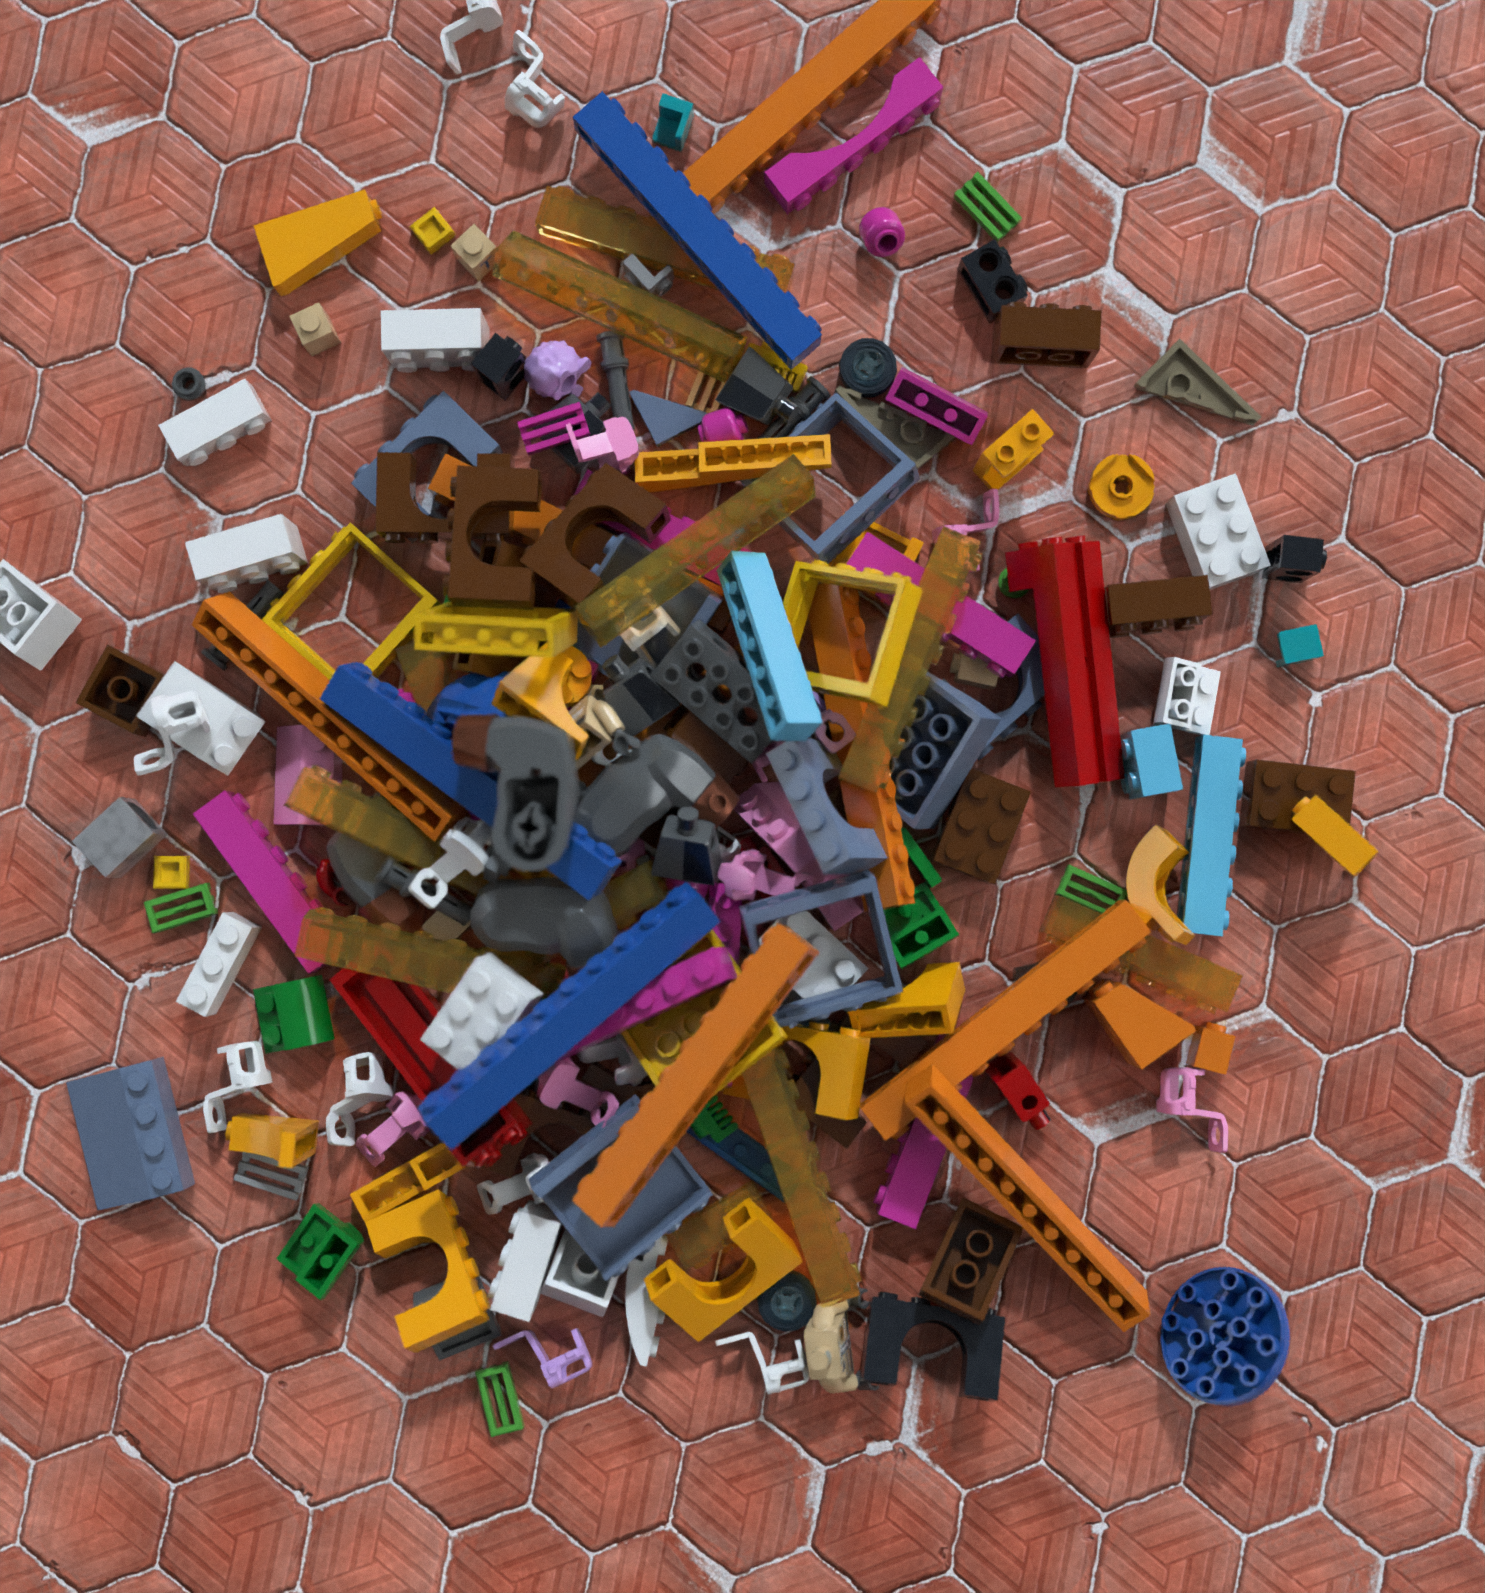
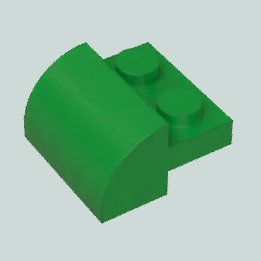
M926 881L915 887L914 904L883 910L895 960L901 970L959 937V933L943 907L938 903Z
M322 975L253 989L265 1054L296 1049L335 1039Z
M314 1203L276 1259L297 1276L295 1280L319 1300H323L364 1242V1238L350 1222H342L320 1203Z

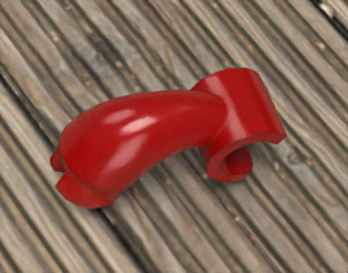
M329 859L321 860L320 866L316 870V880L319 887L326 895L333 898V901L338 906H349L340 900L339 895L343 888H338L334 884L335 875H333L334 872L330 866Z

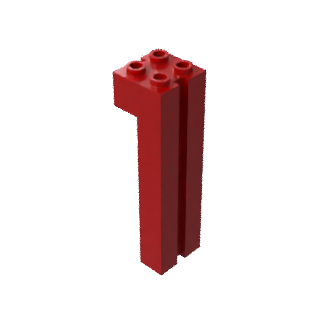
M1085 535L1067 537L1065 538V543H1063L1062 537L1042 539L1041 546H1038L1037 541L1018 544V550L1005 552L1009 592L1033 589L1054 785L1055 787H1074L1125 779L1100 541H1086Z
M379 937L330 979V982L422 1102L429 1094L438 1091L449 1082L453 1074L458 1071L457 1068L420 1040L442 1006L390 940ZM513 1098L454 1149L451 1150L448 1146L447 1148L462 1167L479 1168L484 1165L488 1168L502 1157L500 1153L501 1148L508 1143L514 1146L528 1135L526 1129L533 1123Z

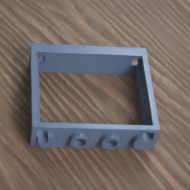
M835 393L824 404L820 403L816 411L807 420L798 423L788 437L826 435L842 420L886 460L893 469L815 541L811 539L763 493L781 475L740 480L748 496L814 559L828 564L920 480L916 464L838 393Z
M869 870L739 906L752 955L760 948L756 924L862 894L865 895L884 976L780 1005L773 1014V1017L781 1028L785 1026L793 1028L798 1025V1022L810 1018L811 1020H822L829 1017L831 1012L842 1009L844 1011L857 1010L863 1006V1003L873 1000L884 1002L887 1001V997L903 992L876 879Z

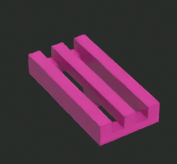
M580 402L517 422L528 456L571 442L568 433L535 444H531L530 441L566 429L565 424L568 423L571 424V427L578 424L581 425V429L573 431L576 440L590 436ZM577 413L576 417L527 432L529 428Z

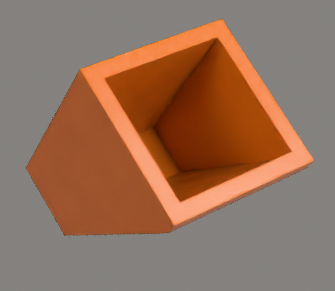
M1101 979L1095 982L1087 990L1089 994L1082 998L1127 1063L1141 1070L1197 1031L1189 1022L1123 983L1112 980L1105 982Z

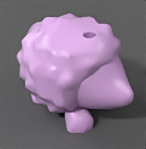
M564 340L560 342H542L540 346L533 348L530 356L525 360L524 380L528 382L529 388L534 389L542 397H553L555 400H559L568 394H574L578 398L583 391V387L576 384L577 379L581 374L590 369L591 360L587 357L580 358L574 348L568 346Z

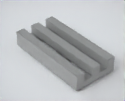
M242 1152L243 1157L239 1161V1169L235 1174L234 1181L289 1199H299L309 1167L301 1164L293 1168L281 1167L299 1173L298 1178L249 1163L250 1158L278 1166L279 1162L273 1158ZM247 1170L280 1182L295 1186V1188L293 1190L257 1177L247 1175L245 1173Z

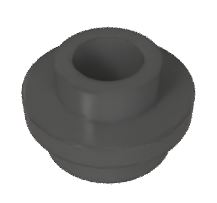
M187 367L175 373L172 387L176 395L181 399L191 401L199 398L204 393L206 382L204 376L198 370ZM189 380H194V387L186 390L185 384Z

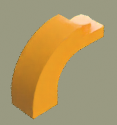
M1155 824L1141 839L1129 862L1126 879L1129 903L1149 929L1158 930L1170 943L1177 941L1187 945L1195 935L1169 907L1166 900L1165 887L1168 876L1173 868L1189 852L1168 830Z

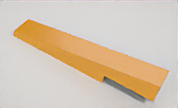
M830 434L698 442L699 449L639 452V456L635 459V483L648 492H657L832 468Z
M442 1141L350 1193V1196L364 1222L384 1214L465 1167L460 1165Z

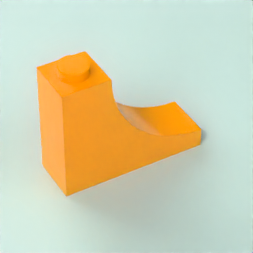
M548 642L539 649L548 650ZM562 652L554 657L530 656L499 681L491 704L501 712H504L508 717L521 716L543 721L566 731L574 740L575 760L577 761L582 754L589 735L571 718L565 707L561 691L574 661Z
M1317 795L1311 800L1305 796L1292 809V812L1296 814L1292 821L1353 879L1378 855L1379 851Z
M960 962L927 964L923 973L916 980L902 988L903 992L887 997V1001L877 1002L873 1000L863 1003V1006L857 1010L848 1011L852 1028L860 1030V1036L878 1038L953 1034L966 990Z
M240 1113L233 1116L232 1121L228 1122L225 1138L226 1141H229V1150L270 1157L279 1162L278 1167L293 1168L316 1153L319 1120Z

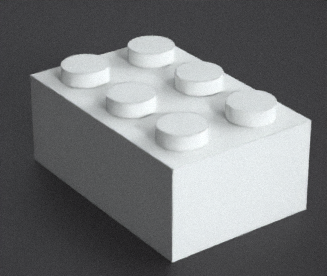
M481 308L381 311V350L393 368H397L400 372L410 373L417 371V368L429 367L430 370L436 372L448 371L449 367H462L463 370L474 371L471 362L490 340V329Z
M1236 473L1174 495L1165 503L1192 576L1208 575L1210 590L1256 574L1271 566Z
M282 514L185 542L196 581L214 591H218V593L236 590L237 584L247 581L250 584L264 582L269 579L268 575L280 572L282 575L291 574L299 571V566L308 563L298 527Z
M807 911L777 918L769 927H775L777 923L785 925L819 951V954L792 988L803 999L854 985L868 970L866 965ZM765 932L759 937L760 946L762 945L761 939Z
M493 953L476 957L420 1040L458 1070L465 1068L478 1057L485 1047L494 1044L500 1039L512 1024L520 1022L532 1012L544 993Z
M529 1200L524 1208L519 1207L517 1213L514 1214L509 1228V1233L514 1234L513 1239L508 1240L507 1245H504L498 1265L503 1266V1271H498L489 1290L488 1298L493 1299L490 1310L527 1322L530 1321L537 1307L563 1225L547 1205L541 1203L536 1205L535 1201Z

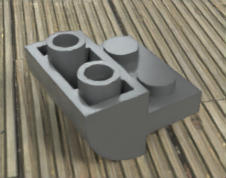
M477 1277L476 1280H477L479 1289H480V1290L483 1289V1290L485 1291L487 1297H488V1294H487V1292H486V1290H485V1288H484V1286H483V1284H482L480 1278ZM445 1281L413 1293V1306L416 1307L431 1300L442 1289ZM490 1308L487 1309L489 1321L433 1345L432 1347L439 1361L501 1336V1327L493 1311Z

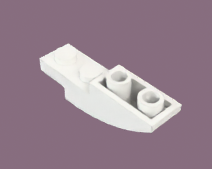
M662 1235L656 1240L655 1246L647 1254L638 1255L629 1262L626 1277L625 1300L628 1330L639 1364L646 1367L649 1356L656 1357L660 1337L654 1336L656 1323L663 1325L665 1313L651 1302L644 1278L657 1269L655 1266L658 1255L665 1256L669 1238L666 1235Z

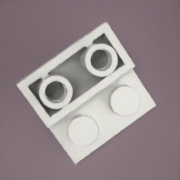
M1177 657L1165 658L1153 724L1156 726L1171 724V729L1197 735H1210L1221 671L1201 667L1202 664Z

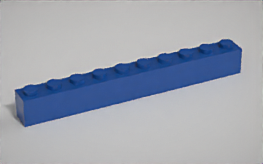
M602 91L573 116L575 131L788 368L792 370L820 346L822 338L820 325L812 316L809 315L806 318L798 309L800 305L797 299L789 291L784 293L777 285L778 280L772 271L767 267L763 269L755 261L756 256L752 249L746 243L740 244L733 237L734 231L723 218L718 220L711 212L712 207L707 199L701 194L696 196L689 188L691 184L687 177L680 170L675 172L668 165L669 160L662 149L658 146L653 148L646 140L647 135L637 122L631 124L624 116L626 113L621 104L615 98L610 100Z
M359 662L339 665L319 699L493 828L498 806L497 788L500 773L497 771L487 773L456 765L452 756V730L447 725L438 721L434 722L425 715L426 712L420 705L410 701L407 702L398 695L399 691L393 685L381 682L372 676V670L366 665ZM573 822L569 842L564 853L558 861L546 869L586 899L591 900L602 893L622 861L615 856V851L611 847L601 842L597 843L587 835L588 832L583 826Z
M687 882L671 890L665 900L654 909L645 912L640 921L628 931L619 934L614 942L601 954L593 956L582 970L563 981L560 988L547 999L538 1002L532 1012L520 1022L512 1024L500 1039L494 1044L485 1047L474 1061L465 1068L455 1072L451 1080L438 1091L429 1094L418 1107L427 1126L451 1150L454 1149L721 921L701 895Z

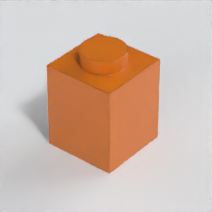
M1207 1022L1206 1028L1195 1025L1197 1031L1193 1033L1186 1064L1226 1075L1236 1036L1227 1034L1226 1026Z

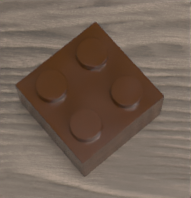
M107 644L75 703L133 734L146 737L152 726L136 715L166 673L121 649Z

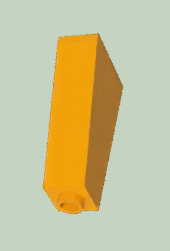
M364 189L253 225L273 287L281 297L288 295L381 232L378 219H382L383 216L377 200H371Z

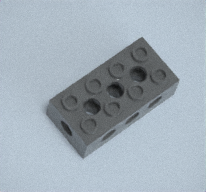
M700 619L687 629L649 676L752 764L771 743V739L745 658ZM695 662L704 666L706 676L696 672ZM720 685L727 686L731 690L732 697L724 696L720 691ZM745 707L754 709L758 719L749 718L745 713Z

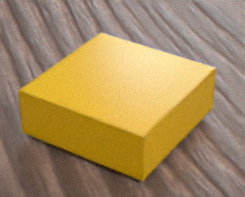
M435 207L409 226L430 255L456 236L453 229Z
M154 856L153 889L189 888L190 856Z

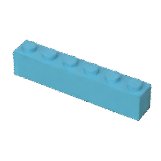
M731 551L717 569V574L771 741H806L822 724L821 714L817 708L811 684L807 678L801 654L798 651L792 627L787 619L782 598L779 595L766 553Z
M1201 735L1195 738L1184 848L1189 853L1183 858L1177 917L1196 934L1223 936V930H1227L1229 925V911L1225 909L1226 899L1231 896L1233 889V880L1229 878L1230 865L1234 864L1236 858V846L1232 845L1233 832H1237L1240 820L1239 813H1236L1237 799L1241 798L1243 791V782L1239 780L1240 767L1244 766L1246 760V748L1242 747L1243 739Z

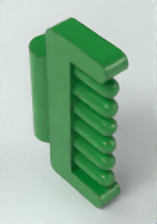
M717 1095L710 1098L690 1125L700 1140L710 1134L713 1140L719 1143L738 1129L737 1122L730 1123L733 1120L731 1115L716 1123L727 1115L728 1110L725 1108L713 1117L711 1116L723 1107L722 1102L716 1103L707 1110L708 1107L718 1100Z

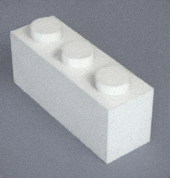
M244 378L158 426L176 459L187 467L205 462L208 459L207 455L218 449L226 450L236 444L238 438L246 434L253 435L262 431L265 428V424L272 420L254 387Z
M223 912L176 1002L204 1017L217 1014L262 926L235 912Z

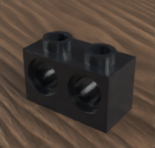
M995 239L962 257L958 266L959 273L989 324L996 320L1002 305L1006 306L1010 302L1024 303L1028 295L1026 293L1028 287L1025 280L1020 274L1016 275L1010 265L1012 262L1008 251L1003 246L999 247ZM988 261L993 264L995 270L990 272L984 271L979 263ZM997 289H1005L1010 293L1011 298L1001 299L996 295L995 291Z
M495 333L471 362V365L480 382L506 401L524 378L526 357L520 352L522 347L509 336L503 339Z
M1283 535L1265 547L1271 566L1263 570L1262 579L1302 583L1321 572V569H1324L1327 560V551L1323 549L1324 539Z

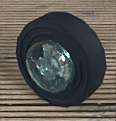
M861 338L851 343L843 351L839 362V376L843 385L847 389H853L862 393L861 396L864 398L876 397L886 392L893 384L897 373V360L892 349L883 341L874 338Z
M793 1270L757 1297L759 1313L764 1321L774 1329L785 1332L798 1330L806 1325L812 1318L817 1304L815 1289L810 1280L800 1272Z

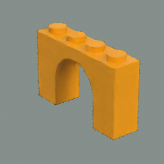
M809 1021V1026L798 1024L793 1028H789V1026L782 1027L787 1038L732 1081V1088H724L723 1094L749 1100L766 1099L771 1065L776 1052L787 1042L797 1040L807 1045L815 1053L820 1064L821 1079L815 1114L843 1120L857 1119L871 1038L860 1036V1030L840 1027V1032L828 1030L829 1024Z
M439 1189L365 1222L374 1253L385 1259L422 1243H437L446 1254L448 1274L438 1294L431 1300L394 1316L404 1349L413 1353L422 1351L490 1320L487 1309L490 1308L488 1297L483 1289H479L476 1280L480 1276L477 1264L472 1257L469 1258L466 1246L469 1245L467 1234L462 1226H458L455 1217L459 1215L457 1204L452 1196H447Z
M749 1197L722 1217L731 1240L747 1254L744 1263L734 1274L716 1282H701L691 1278L669 1258L644 1278L651 1302L697 1342L713 1332L803 1262L793 1239Z

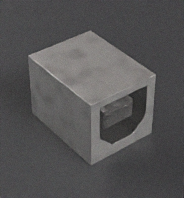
M119 797L72 842L105 878H121L168 834L136 799Z

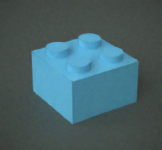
M1171 724L1131 730L1120 735L1125 779H1121L1123 792L1129 794L1130 800L1183 790Z

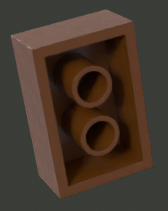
M1010 302L1006 306L1002 305L993 324L991 363L1088 368L1100 350L1102 310H1092V307L1088 305H1077L1072 309H1064L1052 303L1042 304L1039 307H1026V304L1023 302Z
M1208 575L1111 584L1105 587L1110 638L1129 636V632L1141 629L1143 635L1161 633L1162 629L1174 626L1175 631L1195 629L1194 626L1202 625V620L1212 615Z
M1258 759L1248 761L1245 766L1239 826L1306 834L1292 821V818L1296 815L1292 812V809L1305 796L1311 800L1315 795L1350 825L1356 771Z
M971 768L954 796L930 861L985 883L996 884L1031 791Z
M962 1197L918 1295L980 1325L987 1314L1024 1228Z

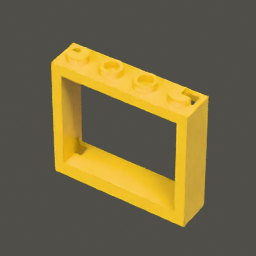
M350 522L339 533L335 532L331 538L333 542L324 551H318L309 562L311 566L303 575L298 574L289 582L287 586L289 590L281 599L276 598L270 603L271 607L266 611V615L262 619L329 680H331L336 670L289 629L284 622L357 542L421 598L416 606L363 663L372 670V676L378 678L414 638L415 614L441 605L436 598Z
M814 559L811 563L795 562L783 600V607L792 627L797 648L818 582L895 595L868 683L805 671L812 691L887 707L923 590L911 582V577L903 576L898 572H892V576H886L883 572L865 567L863 572L856 571V568L843 563H837L836 567H830L828 563Z
M446 602L415 614L414 650L554 657L577 643L578 612L575 609L534 607V610L452 606L451 602ZM539 641H548V650L539 649Z

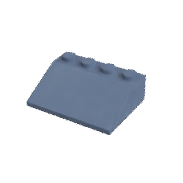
M909 663L892 691L887 707H883L879 715L882 717L884 724L882 732L885 747L890 755L889 769L891 779L896 787L895 800L897 811L901 819L913 829H935L1001 719L977 700L914 663Z
M164 1056L66 1082L97 1210L157 1198L183 1191L195 1184Z

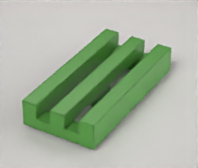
M979 172L973 175L970 181L968 180L961 189L954 193L953 198L997 243L1021 222L1022 217ZM975 186H977L993 202V204L1010 220V222H1008L999 213V211L978 191V189ZM968 192L1003 228L999 231L966 196Z
M1067 864L1059 887L1054 893L1099 915L1106 911V909L1066 892V887L1069 886L1111 906L1118 900H1126L1127 890L1070 864ZM1074 874L1118 894L1119 897L1117 900H1114L1072 881L1070 878Z
M204 883L143 902L152 933H159L219 914L213 903L215 900L210 892V883ZM202 892L203 898L156 913L153 907ZM206 905L207 910L158 925L157 919Z
M509 1361L503 1362L501 1365L496 1366L495 1364L489 1366V1368L477 1369L475 1374L491 1437L524 1429L525 1425ZM498 1373L503 1374L515 1422L513 1424L510 1423ZM487 1376H491L503 1424L502 1427L497 1426L486 1381Z

